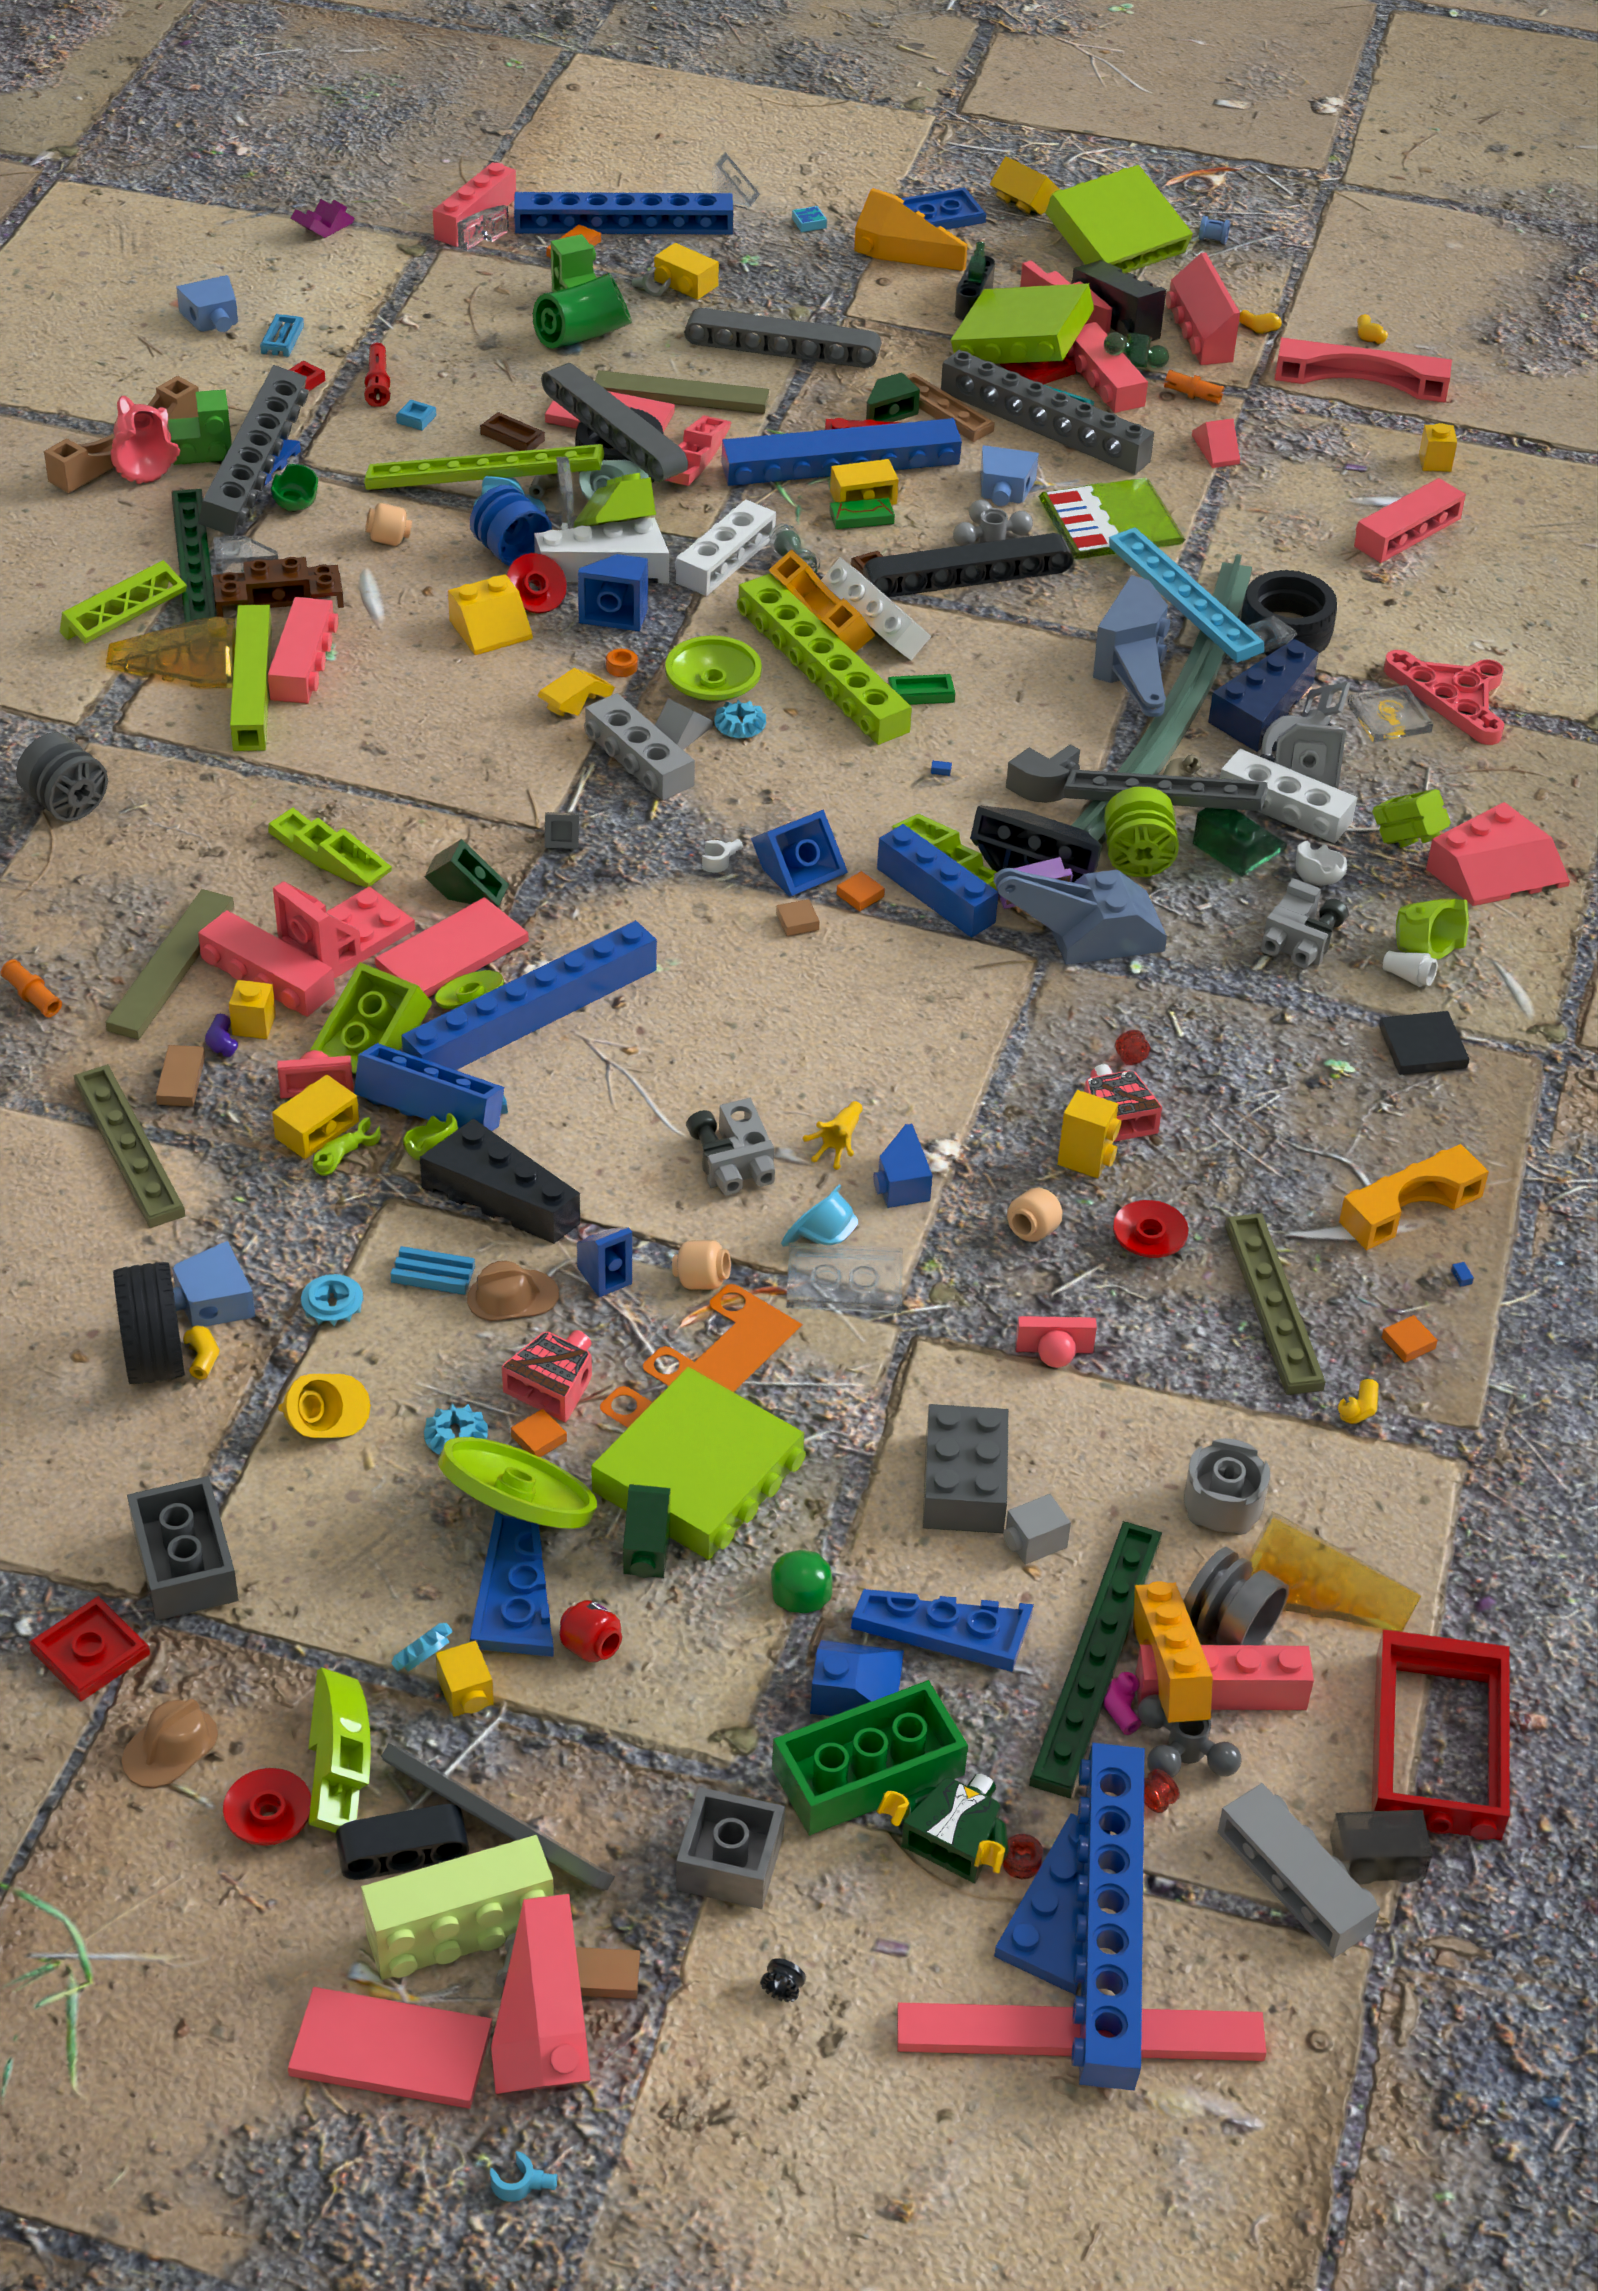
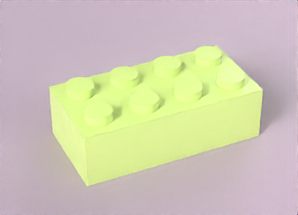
M537 1835L361 1886L366 1936L381 1980L391 1977H405L417 1969L437 1963L448 1964L457 1960L460 1956L480 1950L491 1951L497 1949L505 1943L506 1938L510 1934L516 1933L523 1899L554 1896L553 1877Z

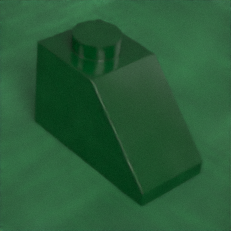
M902 372L877 379L867 400L866 420L895 422L918 415L920 389Z
M462 839L436 854L424 876L448 900L466 904H473L485 897L496 907H499L509 886Z
M629 1484L623 1542V1574L635 1575L641 1578H664L670 1543L671 1488Z

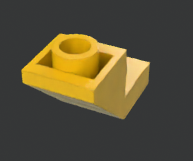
M573 668L541 689L537 696L548 703L546 707L548 710L558 715L564 716L568 712L579 716L587 697L595 699L599 695L607 698L612 695L615 687L593 673Z

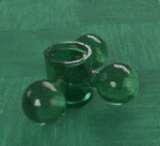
M1113 332L1108 334L1104 340V349L1108 354L1117 356L1124 353L1135 367H1147L1148 363L1153 368H1162L1169 360V353L1165 347L1155 345L1150 348L1151 337L1147 335L1127 333L1125 338L1121 333Z

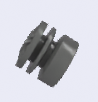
M47 733L35 739L25 748L18 760L16 777L19 786L59 820L65 822L76 821L89 815L99 805L106 793L108 785L107 770L91 754L84 751L80 745L62 733Z

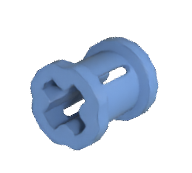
M1203 216L1198 239L1221 241V244L1225 245L1231 221L1228 219L1224 222L1208 219V216Z

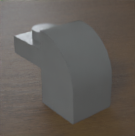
M1069 744L1049 759L1032 748H1027L1008 762L1006 788L1034 802L1047 803L1063 799L1064 786L1071 770H1080V749Z

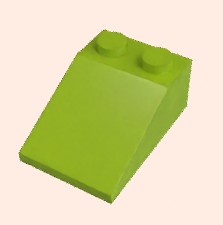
M359 962L310 1051H322L329 1057L351 1055L352 1074L356 1075L358 1055L376 1043L400 1050L402 1048V1034L421 1025L432 1002L418 985Z

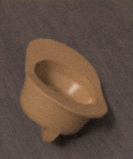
M496 1261L486 1266L478 1275L477 1281L471 1286L467 1294V1304L471 1312L477 1317L489 1321L545 1314L554 1308L559 1300V1288L550 1276L537 1270L523 1269L510 1261Z
M193 1698L188 1701H167L159 1705L151 1713L148 1724L125 1747L122 1757L124 1773L131 1782L141 1787L157 1788L172 1783L215 1746L218 1738L215 1721L209 1714L200 1710L198 1702Z

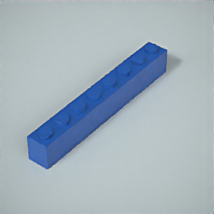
M954 418L722 439L721 463L728 486L830 477L831 466L884 459L890 460L894 470L958 465L960 462L962 440Z
M635 920L402 1034V1050L410 1055L458 1070L656 971L657 939Z

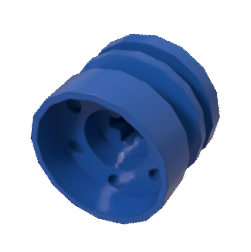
M499 485L488 490L474 505L470 516V530L474 537L490 549L502 563L509 567L518 557L535 553L534 533L552 530V523L548 516L539 507L531 503L530 499L524 496L521 491L511 485Z

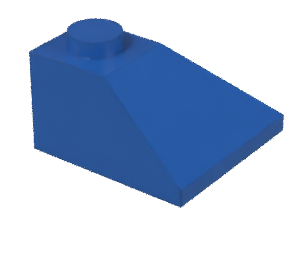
M824 809L751 838L762 869L789 897L848 873Z
M821 1640L817 1648L812 1680L810 1714L834 1716L898 1692L904 1650Z

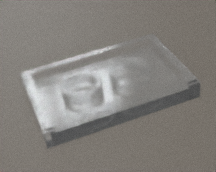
M789 1243L786 1308L901 1313L903 1248Z

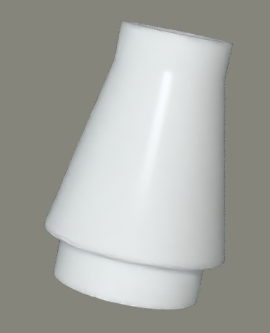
M1389 950L1383 960L1384 971L1391 972L1418 987L1422 985L1430 986L1434 981L1438 967L1437 959L1431 958L1429 953H1405Z

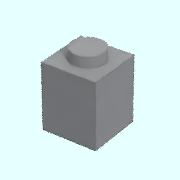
M1047 1494L1008 1510L1006 1529H1004L1003 1535L1008 1548L1012 1552L1016 1551L1026 1565L1067 1548L1071 1522L1052 1495Z

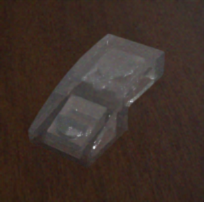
M501 205L485 209L458 222V248L468 251L483 239L493 243L509 231L508 206Z

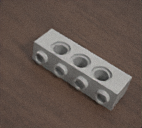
M618 693L585 707L584 729L587 736L595 740L605 749L609 756L614 757L624 766L628 773L633 774L649 791L656 794L662 801L694 786L695 760Z

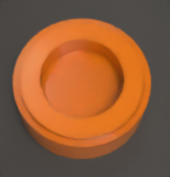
M615 649L606 656V670L613 676L628 677L633 675L638 669V657L631 650Z

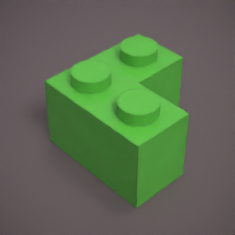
M582 234L551 241L553 292L574 287L597 278L593 271V261L596 260L594 246L589 244Z
M226 389L196 392L198 417L168 420L171 442L178 444L180 448V455L177 456V460L173 465L224 460L232 445Z

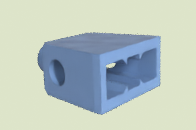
M228 275L176 286L179 312L198 331L204 332L217 329L219 332H226L232 325L238 323L236 298Z
M983 445L980 469L981 497L992 499V502L997 506H1005L1008 502H1024L1036 481L1039 453Z
M228 1241L181 1261L172 1268L175 1284L173 1292L176 1311L184 1309L191 1326L199 1325L205 1327L255 1317L252 1289Z

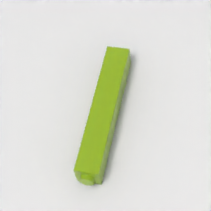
M238 605L230 721L233 751H266L269 702L268 672L271 663L272 643L270 605Z

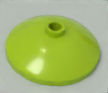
M716 635L700 636L681 642L669 652L665 662L667 679L677 690L691 698L712 702L731 700L747 693L758 683L762 672L760 657L753 648L737 639Z

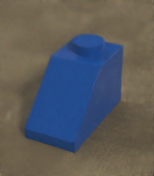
M912 1123L905 1124L879 1156V1170L873 1174L876 1193L883 1195L887 1208L931 1200L933 1175Z
M629 1227L608 1229L577 1242V1268L599 1298L632 1284V1231Z

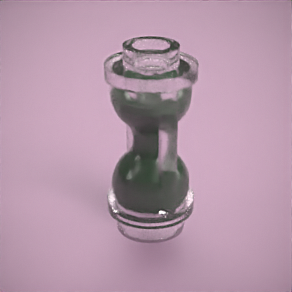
M779 524L771 530L769 534L770 546L776 553L785 556L792 549L810 566L815 574L818 572L820 559L815 553L801 548L799 533L793 526Z

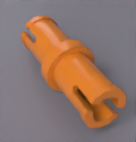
M1173 370L1168 371L1165 379L1167 382L1164 383V388L1188 394V398L1194 399L1198 397L1218 405L1221 402L1222 392H1224L1225 388L1224 386L1203 381L1200 376L1194 375V377H1190Z
M11 959L3 965L0 971L1 976L17 989V993L23 1001L31 1002L47 1018L59 1012L62 1007V1001L45 987V982L40 976L32 975L16 959Z

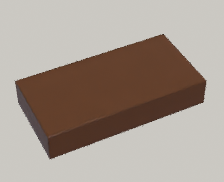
M497 412L480 425L481 435L518 451L534 450L545 441L544 431L500 412Z

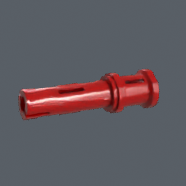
M378 342L371 344L369 347V372L364 380L366 387L364 392L365 401L373 407L385 406L390 401L391 396L389 390L391 380L386 373V347Z

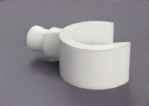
M739 839L727 843L719 840L706 841L705 855L702 856V869L712 873L722 872L727 869L729 857L743 848L742 842Z

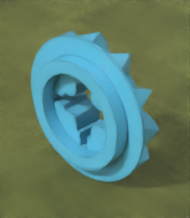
M737 700L734 704L725 702L724 707L717 708L714 723L716 728L724 735L734 738H748L759 734L765 728L766 714L762 712L761 706H753L751 701L741 703ZM739 716L743 717V722H740Z
M338 1274L324 1275L312 1280L306 1285L301 1294V1306L304 1308L306 1317H314L318 1325L324 1321H330L334 1327L337 1321L341 1319L350 1322L352 1314L361 1312V1304L364 1301L360 1285L350 1277ZM331 1293H334V1298L337 1300L335 1306H329L328 1303Z
M453 1403L447 1410L436 1408L434 1416L426 1418L424 1439L427 1446L438 1455L441 1454L446 1441L455 1438V1434L451 1430V1425L454 1423L459 1424V1437L487 1439L488 1424L484 1421L482 1412H473L469 1404L464 1408H456Z
M439 1623L396 1654L391 1664L397 1672L404 1667L409 1672L448 1644L450 1641L447 1636L453 1632L447 1623Z

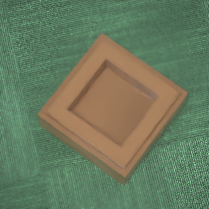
M809 899L776 905V915L786 936L819 930L820 921Z

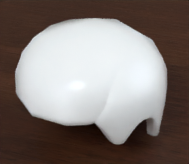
M1308 841L1297 845L1296 872L1304 882L1318 886L1330 885L1341 880L1346 874L1347 859L1340 852L1330 850L1326 844H1323L1317 850H1313Z

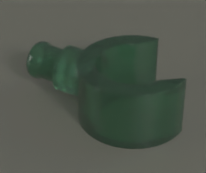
M976 242V250H974V255L971 256L969 281L983 282V273H985L986 265L984 242Z

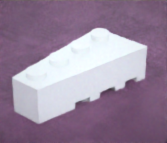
M655 517L534 533L535 553L553 559L563 570L567 582H578L579 568L620 554L648 558V578H658V583L669 584V551Z

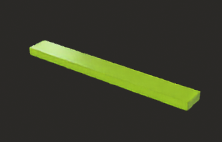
M596 444L376 463L368 466L364 484L366 490L475 481L483 480L486 476L511 478L601 470L604 449L603 445Z

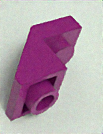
M320 199L314 212L307 210L305 214L295 209L290 219L326 238L352 224L355 218L346 213L348 207L338 201L333 200L330 204Z

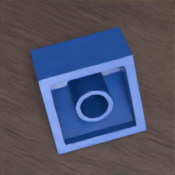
M616 554L579 568V623L640 632L648 610V558Z

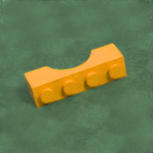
M792 549L769 569V572L854 653L875 636L863 616L844 598L840 600L835 596L810 566Z
M1462 1144L1448 1150H1441L1424 1161L1412 1163L1402 1171L1391 1176H1384L1369 1186L1360 1190L1355 1189L1344 1196L1339 1223L1367 1251L1396 1237L1402 1212L1400 1208L1409 1203L1429 1201L1455 1210L1483 1197L1489 1171Z
M1155 1581L1150 1584L1135 1585L1133 1629L1139 1645L1152 1646L1158 1675L1159 1699L1168 1723L1211 1720L1213 1675L1176 1582Z

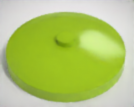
M457 1437L446 1441L438 1459L440 1470L454 1485L479 1502L509 1517L550 1527L581 1528L590 1523L597 1507V1500L592 1491L576 1477L541 1457L510 1445L481 1438Z

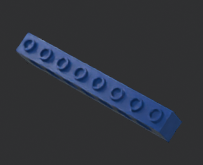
M515 192L514 194L515 234H566L580 224L601 234L733 235L734 210L732 193Z
M1092 1743L1088 1760L1081 1759L1079 1786H1086V1797H1080L1078 1823L1085 1824V1836L1079 1835L1077 1862L1084 1863V1875L1078 1874L1076 1901L1083 1902V1914H1077L1075 1942H1082V1955L1076 1954L1074 1982L1081 1983V1996L1075 1995L1073 2004V2024H1080V2038L1074 2037L1071 2058L1072 2066L1079 2067V2085L1135 2091L1141 2071L1145 1748ZM1104 1792H1110L1115 1794L1116 1796H1109ZM1103 1830L1112 1831L1117 1835L1107 1834ZM1102 1869H1110L1116 1874L1106 1873ZM1101 1908L1111 1909L1115 1914L1106 1913ZM1100 1948H1108L1116 1954H1106ZM1098 1989H1108L1115 1995H1105ZM1106 2030L1111 2032L1115 2037H1104L1097 2031Z

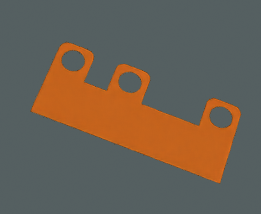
M728 1284L710 1300V1307L734 1321L735 1324L695 1362L673 1348L663 1346L643 1363V1369L651 1376L670 1386L687 1367H690L734 1392L803 1324L738 1285ZM728 1293H738L744 1297L745 1305L740 1310L729 1311L722 1307L721 1298ZM670 1355L679 1361V1368L672 1374H662L655 1369V1360L660 1356ZM621 1386L616 1388L600 1404V1409L603 1413L628 1428L653 1402L631 1388ZM627 1395L636 1400L637 1408L630 1414L621 1415L612 1409V1401L618 1396Z

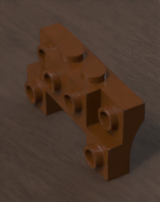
M287 557L274 560L257 559L243 562L244 572H226L213 575L217 618H224L222 605L241 604L270 605V608L292 606L295 597L318 599L319 597L336 596L337 607L344 608L338 565L322 564L307 567L306 557Z

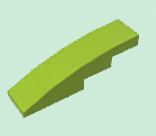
M294 807L269 823L268 833L311 863L346 881L367 888L392 871L391 865L346 829L342 828L336 832L318 817L311 822Z
M916 814L892 826V829H895L902 824L906 825L997 890L994 882V874L997 872L983 866L981 853L961 844L958 831L921 814Z

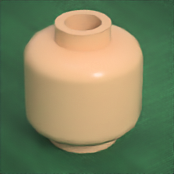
M378 503L375 509H369L365 532L370 533V539L374 542L398 546L403 538H409L412 520L407 519V512L404 508Z
M1040 1187L1031 1188L1011 1202L1007 1209V1220L1011 1230L1020 1239L1028 1242H1037L1058 1228L1062 1221L1063 1211L1060 1202L1049 1190Z
M716 1240L686 1241L681 1245L678 1254H675L672 1258L674 1277H679L683 1287L688 1290L717 1289L730 1276V1254Z

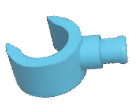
M519 2151L515 2152L516 2164L525 2175L519 2182L513 2184L503 2182L496 2171L490 2167L491 2188L494 2194L504 2201H519L525 2198L532 2189L541 2190L542 2188L556 2190L557 2174L544 2173V2170L533 2169L532 2162L528 2156Z

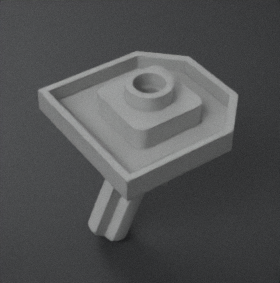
M1296 723L1278 737L1275 763L1338 789L1346 728Z

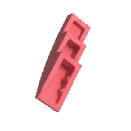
M1032 260L1022 263L1020 287L1071 284L1057 271L1046 273ZM1080 281V282L1073 283V284H1084V283H1082V282ZM1090 289L1094 310L1085 324L1096 322L1106 334L1110 333L1112 307Z
M703 415L684 430L683 442L678 446L687 457L688 468L685 472L664 481L689 486L714 457L722 444V439L725 438L731 427V421Z

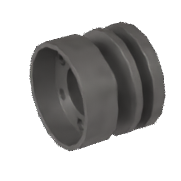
M1224 1547L1218 1550L1199 1571L1189 1587L1183 1602L1193 1627L1198 1626L1200 1633L1208 1636L1218 1629L1216 1636L1217 1644L1261 1645L1283 1611L1289 1594V1585L1264 1570H1260L1251 1576L1253 1570L1252 1562L1243 1557L1239 1559L1238 1553L1228 1547Z

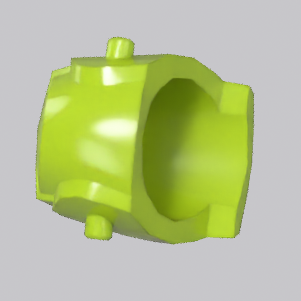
M1437 899L1400 907L1396 919L1398 949L1405 953H1429L1431 958L1438 960L1448 955L1454 949L1464 948L1467 942L1469 925L1467 900Z

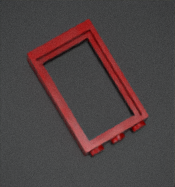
M1383 1629L1376 1654L1371 1822L1386 1824L1393 1828L1409 1827L1429 1830L1436 1834L1452 1833L1473 1836L1479 1840H1502L1510 1817V1646ZM1396 1670L1488 1683L1487 1806L1393 1793Z

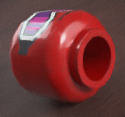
M592 1600L579 1602L569 1607L561 1617L559 1631L561 1643L584 1661L596 1663L612 1657L619 1649L622 1642L620 1620L615 1614Z

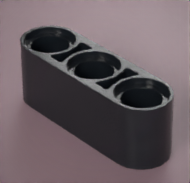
M976 255L971 258L956 289V318L964 320L984 289H993L995 260L992 257Z
M441 1804L353 1820L341 1825L335 1833L341 1873L345 1878L351 1880H363L422 1869L466 1856L470 1849L462 1810L453 1804Z

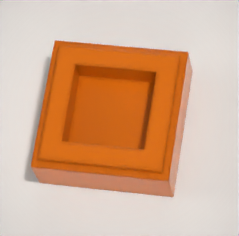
M861 871L837 885L836 895L860 912L882 899L885 895V888Z
M1415 1315L1384 1328L1381 1337L1404 1363L1436 1349L1438 1341Z
M543 1408L511 1427V1437L525 1451L538 1457L544 1456L567 1442V1432Z

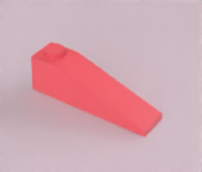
M569 1894L523 1899L491 2044L495 2094L583 2084L591 2081Z

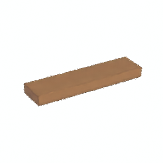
M912 373L906 376L920 389L919 409L937 420L954 418L958 432L972 442L994 432L995 423L917 374Z

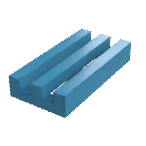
M276 314L260 344L261 354H267L268 350H272V355L278 356L279 352L283 351V356L289 357L304 327L303 317ZM282 322H285L284 326L281 328L279 332V336L276 342H273Z
M400 1246L399 1257H396L395 1268H392L390 1273L391 1283L466 1295L475 1269V1258Z

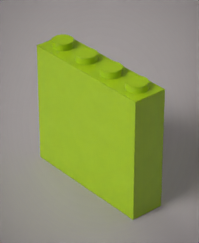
M1140 165L1123 168L1118 172L1102 175L1097 179L1085 183L1081 182L1064 190H1057L1052 193L1045 212L1085 265L1102 260L1122 269L1124 274L1185 253L1193 235L1189 227Z
M1089 283L984 289L951 338L953 353L958 350L965 351L972 356L994 364L1063 361L1094 310Z
M687 1367L591 1465L592 1491L626 1511L629 1484L671 1488L670 1538L709 1560L719 1549H725L730 1544L735 1531L744 1522L749 1523L754 1518L759 1505L767 1497L771 1498L777 1493L782 1480L791 1471L796 1472L800 1468L806 1456L804 1451V1432L694 1369Z

